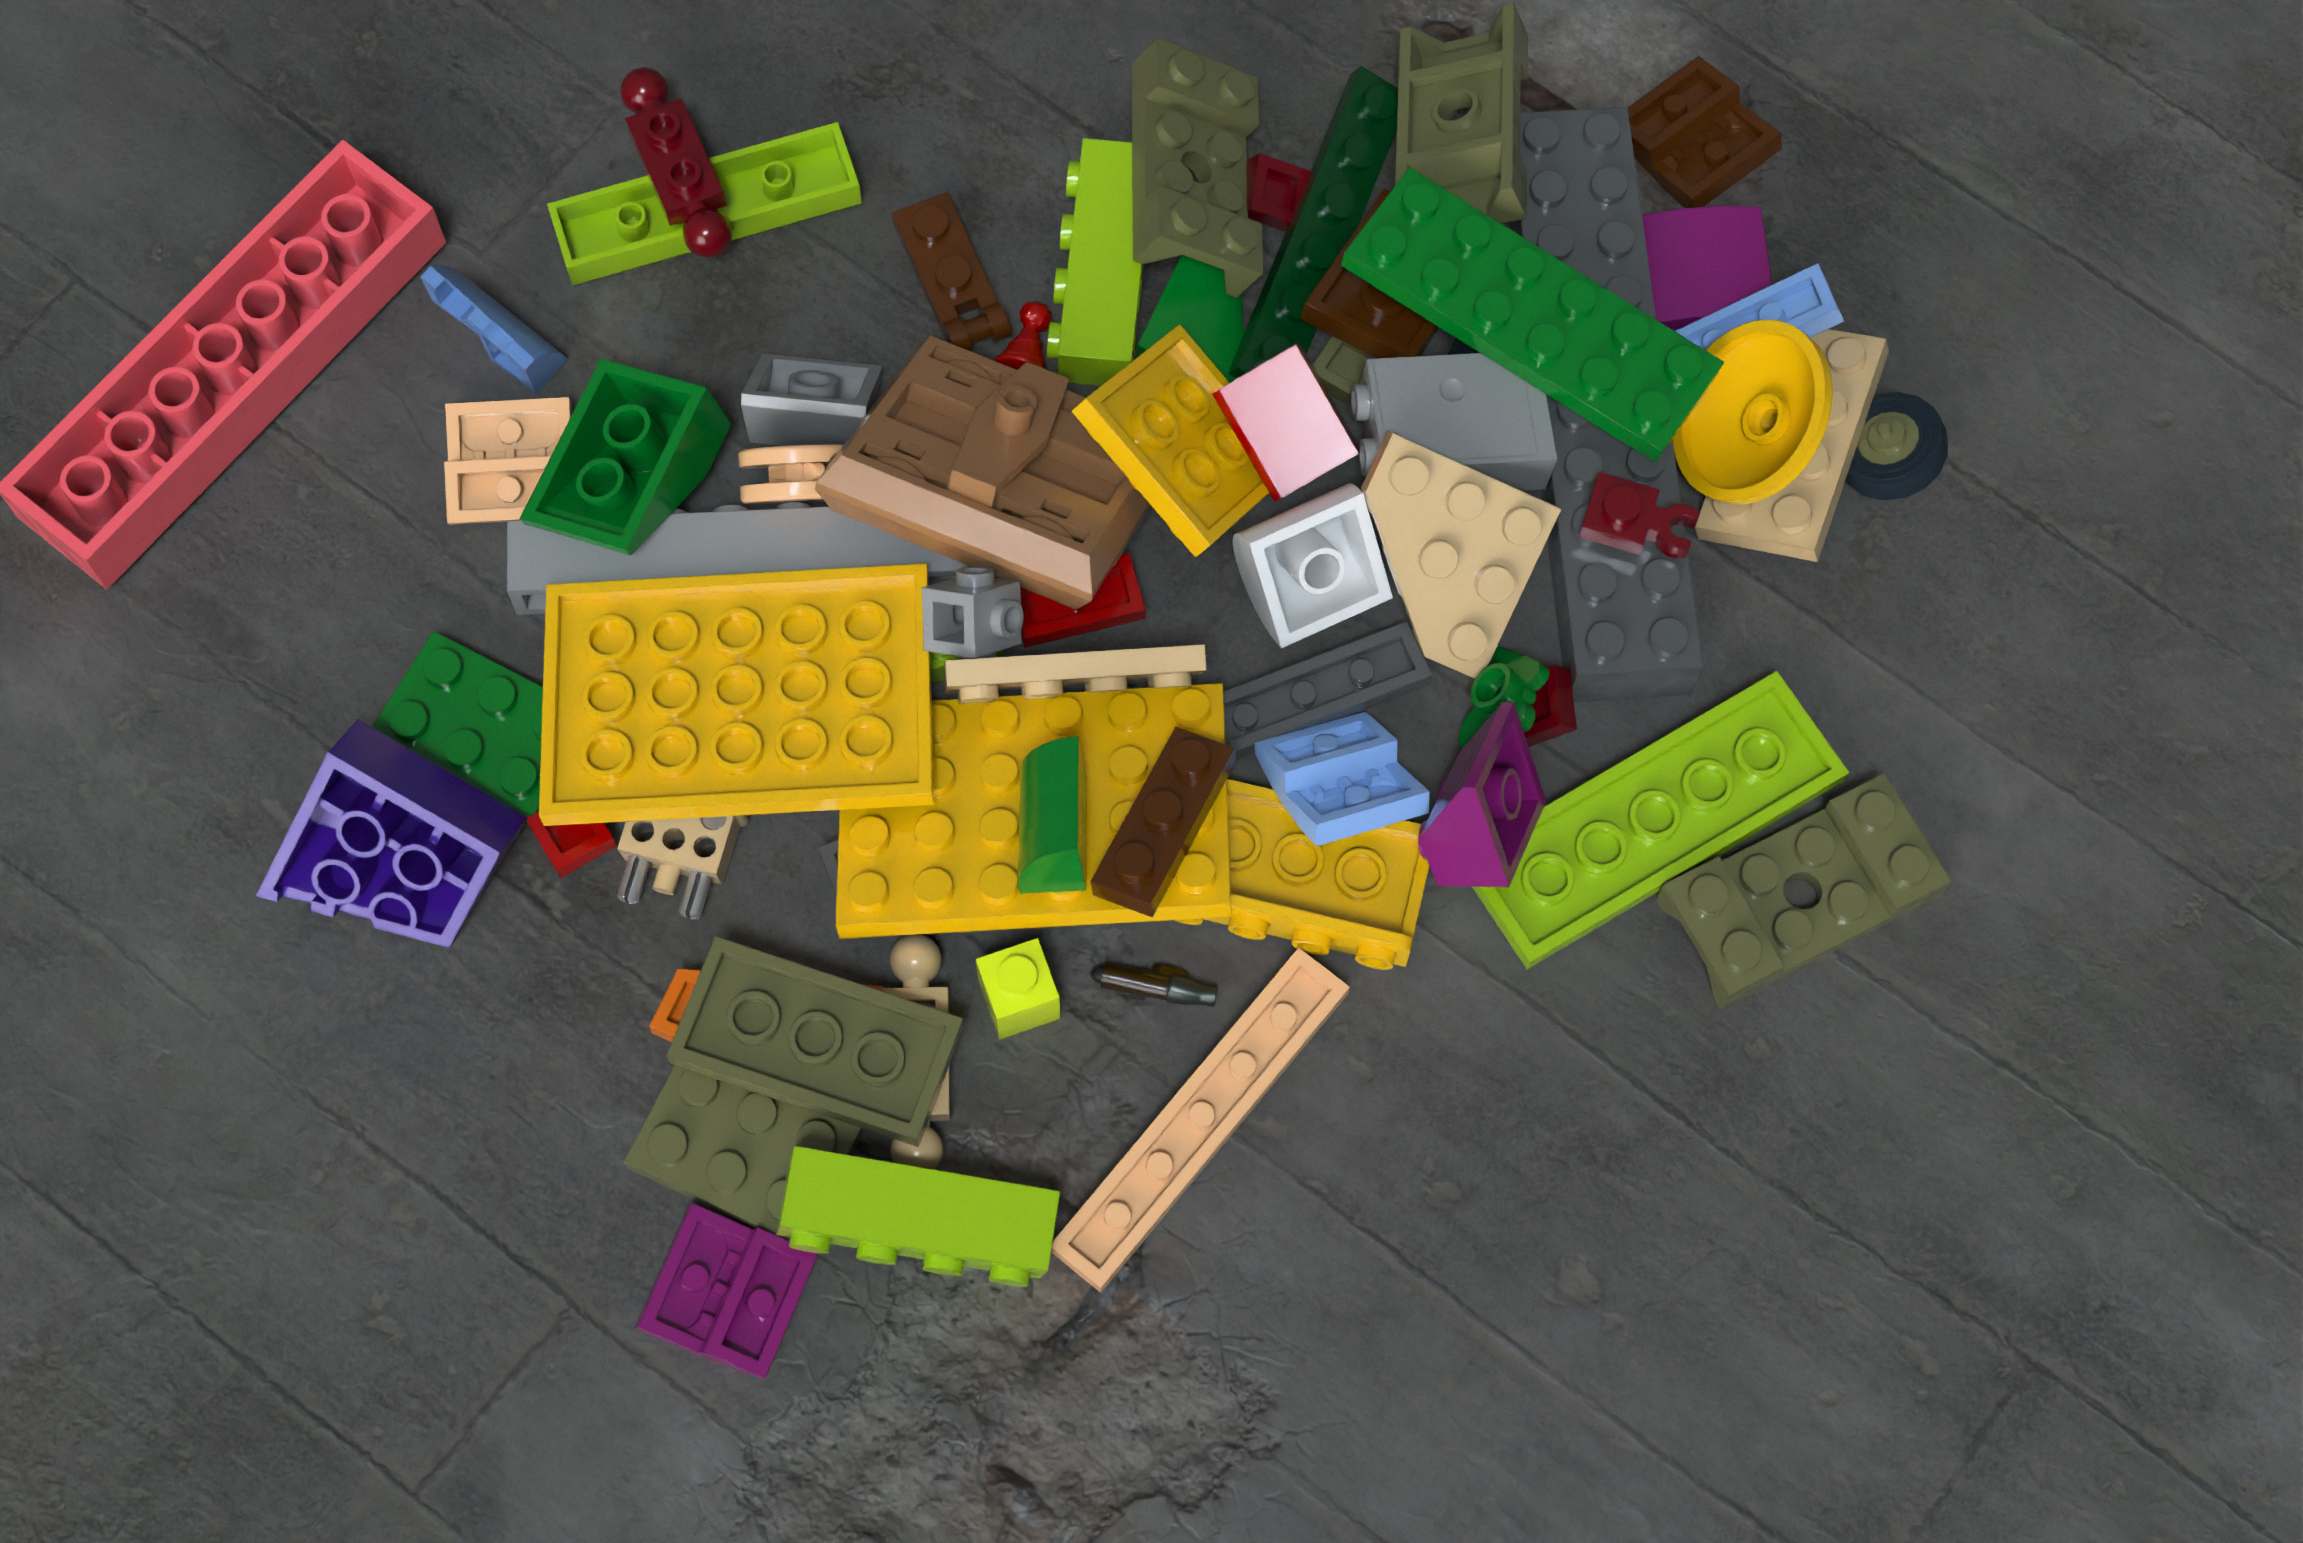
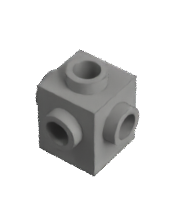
M972 566L957 569L956 578L922 587L924 651L958 656V660L994 658L997 651L1022 644L1021 628L1024 615L1021 607L1020 581L994 577V569L990 567Z

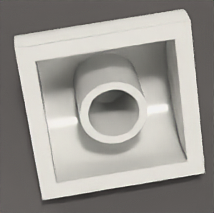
M1348 483L1242 530L1233 536L1234 555L1246 591L1266 630L1281 649L1393 598L1364 493L1354 484Z

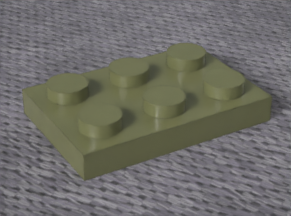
M674 1065L623 1163L627 1169L754 1229L759 1227L776 1235L788 1163L793 1147L798 1146L852 1156L863 1133L860 1127ZM777 1235L783 1239L790 1241V1237Z

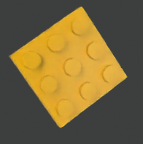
M1179 324L1085 398L1071 412L1087 429L1089 435L1127 476L1132 486L1143 495L1166 522L1172 533L1183 542L1196 558L1269 492L1212 395L1229 384V381Z

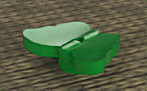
M1501 646L1496 647L1488 666L1479 673L1473 682L1470 697L1475 706L1466 716L1460 728L1458 739L1460 748L1463 749L1502 702H1514L1523 731L1527 732L1535 720V710L1531 706L1536 700L1537 695L1535 692L1545 685L1549 678V669L1528 655L1522 656L1518 652L1507 651Z

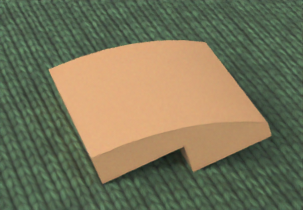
M569 397L445 404L448 461L444 462L447 524L521 521L520 516L573 413L572 400Z

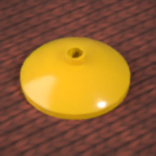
M1757 320L1742 324L1722 335L1706 349L1707 352L1724 361V364L1713 383L1673 439L1676 461L1686 480L1703 495L1722 503L1737 505L1754 503L1774 495L1790 484L1814 456L1829 422L1833 385L1829 364L1823 351L1806 332L1777 320Z

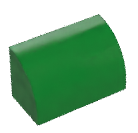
M1079 736L1061 738L1040 745L1032 750L1022 761L1020 767L1018 887L1020 894L1086 891L1087 778Z

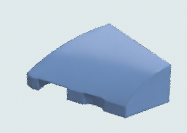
M431 265L420 277L431 300L480 337L490 360L536 395L568 361L565 355L458 270L447 266Z

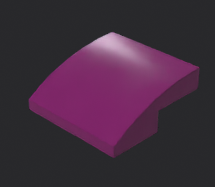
M1696 207L1642 215L1656 320L1670 329L1677 330L1773 285L1761 207Z
M691 1203L686 1208L634 1329L719 1364L760 1379H765L818 1254L790 1248V1241L759 1227L750 1229Z

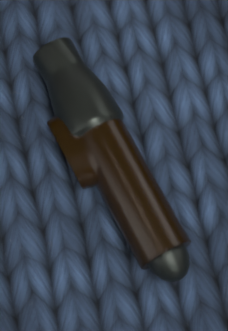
M1105 962V965L1096 966L1090 972L1091 978L1096 983L1101 984V988L1162 999L1168 1003L1179 1005L1215 1006L1218 986L1196 981L1190 978L1186 971L1178 968L1154 965L1150 971Z

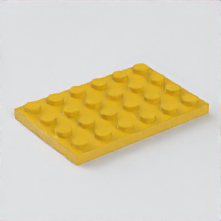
M927 564L546 584L539 817L543 825L553 826L934 805L931 652L924 651L922 587L929 586Z
M1223 683L1169 689H1153V687L1134 688L1107 693H1089V691L1067 692L1062 695H1056L1054 698L1026 700L1023 695L1001 696L993 702L958 704V699L932 701L934 805L840 810L835 924L839 939L1232 917L1227 780L1153 918L1093 896L1090 883L1175 727L1226 744ZM1079 736L1087 778L1086 891L1020 894L1018 887L1020 767L1022 761L1032 750L1040 745L1061 738Z

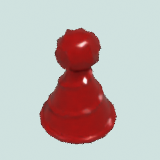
M1036 300L1034 302H1027L1022 306L1019 314L1020 322L1024 327L1018 336L1009 342L1006 349L995 357L993 361L1016 370L1026 362L1046 369L1042 351L1043 344L1040 342L1039 332H1045L1049 328L1050 322H1052V313L1047 308V304Z

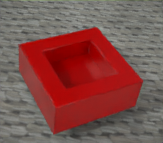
M539 811L526 819L531 831L560 879L616 847V843L604 823L544 826L539 817Z

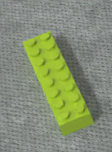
M838 122L709 158L724 191L727 204L715 210L721 212L728 219L732 229L731 241L862 204L860 185ZM648 176L547 203L572 286L691 252L683 239L685 221L669 226Z

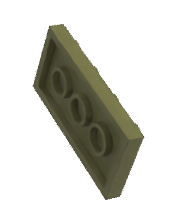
M715 936L666 1056L670 1064L919 1147L964 1028V1022L961 1017Z

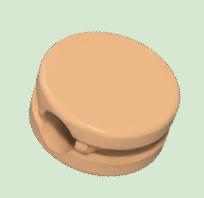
M790 445L750 448L739 451V468L768 469L769 483L740 486L741 502L744 504L825 502L816 492L815 485L843 445Z

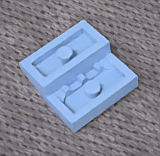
M1366 711L1255 742V755L1274 792L1295 823L1316 846L1429 813L1430 791L1397 762V739Z

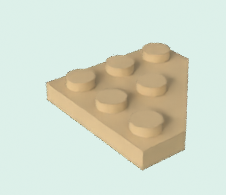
M1387 430L1361 490L1364 493L1368 510L1374 518L1384 546L1382 549L1398 594L1402 597L1413 627L1411 629L1423 656L1476 679L1479 673L1488 666L1561 509Z

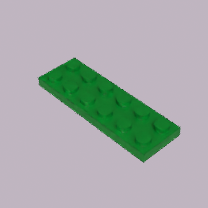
M1410 167L1344 252L1340 265L1655 463L1658 462L1724 364V361Z

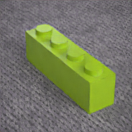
M1083 138L1080 161L1069 160L1066 197H1076L1074 214L1063 213L1060 250L1070 252L1068 268H1056L1053 303L1063 305L1061 323L1050 322L1047 358L1058 359V374L1069 378V383L1102 386L1134 360L1144 264L1133 261L1132 142Z
M794 1146L789 1158L776 1235L790 1237L789 1247L800 1251L828 1254L830 1245L834 1244L857 1248L856 1258L866 1262L895 1265L897 1255L923 1259L922 1269L936 1274L962 1276L963 1267L965 1266L989 1270V1281L1008 1286L1028 1287L1030 1278L1040 1279L1048 1272L1060 1191Z

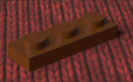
M1175 727L1090 881L1093 896L1153 918L1236 763L1234 747Z

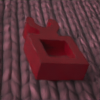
M1599 472L1579 537L1637 555L1641 554L1646 539L1655 542L1659 550L1669 557L1686 558L1692 541L1675 536L1671 532L1670 527L1682 525L1686 528L1694 529L1700 512L1694 507L1685 504L1672 505L1666 509L1655 506L1660 489Z

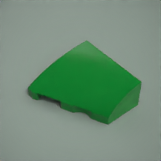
M1181 255L1137 344V356H1140L1180 324L1229 383H1231L1236 378L1228 373L1244 335L1242 293L1237 298L1226 294L1223 269Z

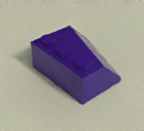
M357 719L326 754L256 897L278 902L282 896L310 903L312 912L334 917L338 911L370 919L376 929L449 948L501 867L527 817Z

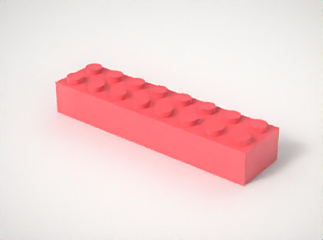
M342 139L0 482V495L19 520L108 590L444 246L446 240L434 208Z

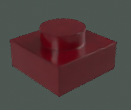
M1261 153L1248 159V218L1286 231L1289 223H1291L1311 171Z
M1556 665L1547 667L1550 671L1549 678L1545 685L1535 692L1537 695L1536 700L1531 705L1535 710L1534 723L1527 732H1524L1528 747L1577 730L1570 670Z

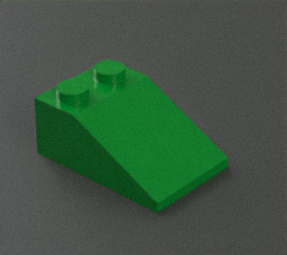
M600 358L520 516V520L525 525L632 555L707 476L732 424L707 387Z

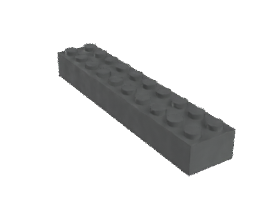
M1628 107L1520 113V157L1527 170V218L1509 222V229L1656 319ZM1546 395L1557 462L1546 489L1541 490L1542 500L1561 509L1547 539L1562 667L1570 670L1574 702L1691 695L1702 672L1703 661L1688 554L1686 558L1680 559L1669 557L1659 550L1655 542L1645 539L1641 554L1637 555L1579 537L1599 472L1660 489L1655 506L1666 509L1672 505L1681 504L1673 440L1658 462L1655 463ZM1674 525L1670 527L1671 532L1675 536L1686 539L1684 526Z

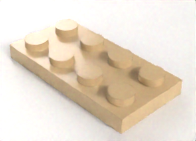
M1831 329L1812 336L1827 359L1833 385L1830 418L1817 451L1807 466L1790 484L1761 501L1737 505L1722 503L1705 496L1695 526L1699 540L1818 562L1889 353L1886 338Z
M1205 644L946 660L943 666L944 694L958 693V704L996 701L999 698L998 691L1021 689L1024 700L1054 698L1056 695H1062L1063 687L1085 686V691H1089V693L1128 690L1127 683L1148 682V688L1153 687V689L1192 686L1191 679H1195L1207 670Z

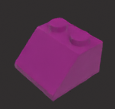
M1502 702L1459 752L1447 779H1444L1440 784L1438 799L1428 820L1424 821L1420 827L1418 836L1419 851L1423 859L1428 860L1437 886L1509 887L1545 806L1546 798L1514 702Z

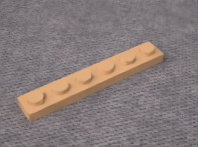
M1298 948L1054 1239L1051 1253L1101 1293L1346 998L1350 987L1306 952Z

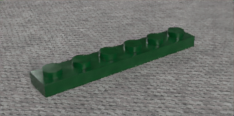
M1362 66L1349 76L1311 169L1308 182L1291 223L1288 225L1228 373L1236 379L1295 344H1301L1305 353L1307 354L1317 328L1300 319L1304 304L1358 227L1397 130L1398 88Z

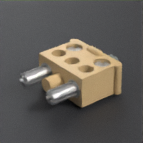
M748 816L626 821L617 850L627 863L617 892V898L623 902L628 900L629 904L638 903L649 867L658 869L652 889L666 895H674L680 874L685 875L689 878L678 912L685 918H688L690 915L691 919H699L711 882L720 885L724 884L740 827L748 824ZM647 832H654L648 841L640 842L642 835ZM685 840L680 848L670 849L675 841ZM709 847L716 848L711 856L701 857L705 849Z

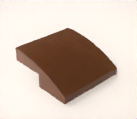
M1700 56L1628 107L1634 158L1666 192L1685 208L1704 207L1782 149L1781 132L1740 103L1739 85Z

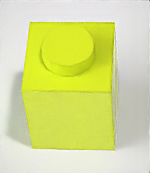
M1038 938L976 959L978 982L999 1040L1060 1019V997Z

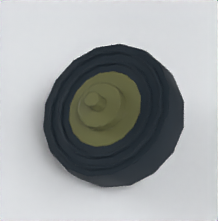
M1893 392L1874 396L1846 477L1847 483L1866 497L1884 501L1907 498L1925 489L1941 473L1948 457L1947 431L1936 409L1916 395Z

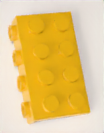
M1227 779L1232 917L1203 919L1228 925V930L1231 933L1247 939L1262 940L1266 938V934L1292 940L1291 945L1294 948H1300L1310 954L1326 955L1331 949L1355 955V960L1359 964L1374 969L1389 970L1393 968V965L1406 967L1429 870L1428 860L1423 859L1418 845L1419 830L1422 824L1404 820L1316 846L1295 823L1273 789ZM1203 919L1174 921L1189 925H1200Z

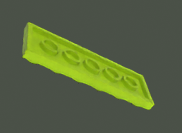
M1775 671L1546 805L1541 812L1510 886H1472V888L1528 970L1661 890L1663 884L1713 860L1841 784L1847 778L1849 771L1778 671Z

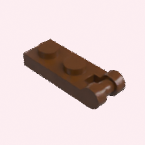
M948 192L892 212L893 225L946 342L972 351V344L991 338L995 343L1011 337L1012 332L1006 313L1000 302L997 301ZM978 309L980 316L964 322L959 317V315Z

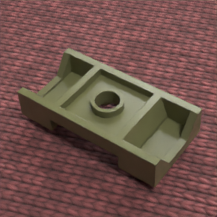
M1514 3L1502 5L1490 32L1444 43L1412 26L1400 29L1395 186L1410 167L1499 223L1527 218V170L1520 157V83L1522 80L1528 79V34ZM1471 108L1463 117L1449 121L1456 110Z
M1158 37L1132 63L1133 261L1147 264L1180 255L1193 258L1223 269L1226 294L1237 298L1263 274L1262 223L1249 219L1247 212L1246 137L1259 126L1258 77ZM1189 169L1192 170L1193 173L1196 175L1198 182L1193 180L1192 174L1189 171Z
M1883 773L1830 800L1825 809L1724 860L1717 857L1663 884L1656 901L1661 910L1681 922L1707 966L1713 997L1721 1010L1941 897L1952 881L1886 774ZM1793 880H1801L1808 883L1816 892L1817 904L1809 909H1799L1792 906L1785 898L1784 885Z

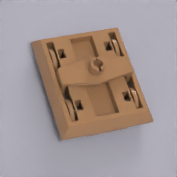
M931 335L917 345L815 485L816 492L831 510L970 567L982 566L993 568L995 577L1020 581V587L1073 609H1078L1092 601L1113 565H1116L1151 508L1149 502L1132 486L1127 476L1089 435L1087 429L1071 412L1086 397L1067 390L1069 378L1026 362L1016 370Z

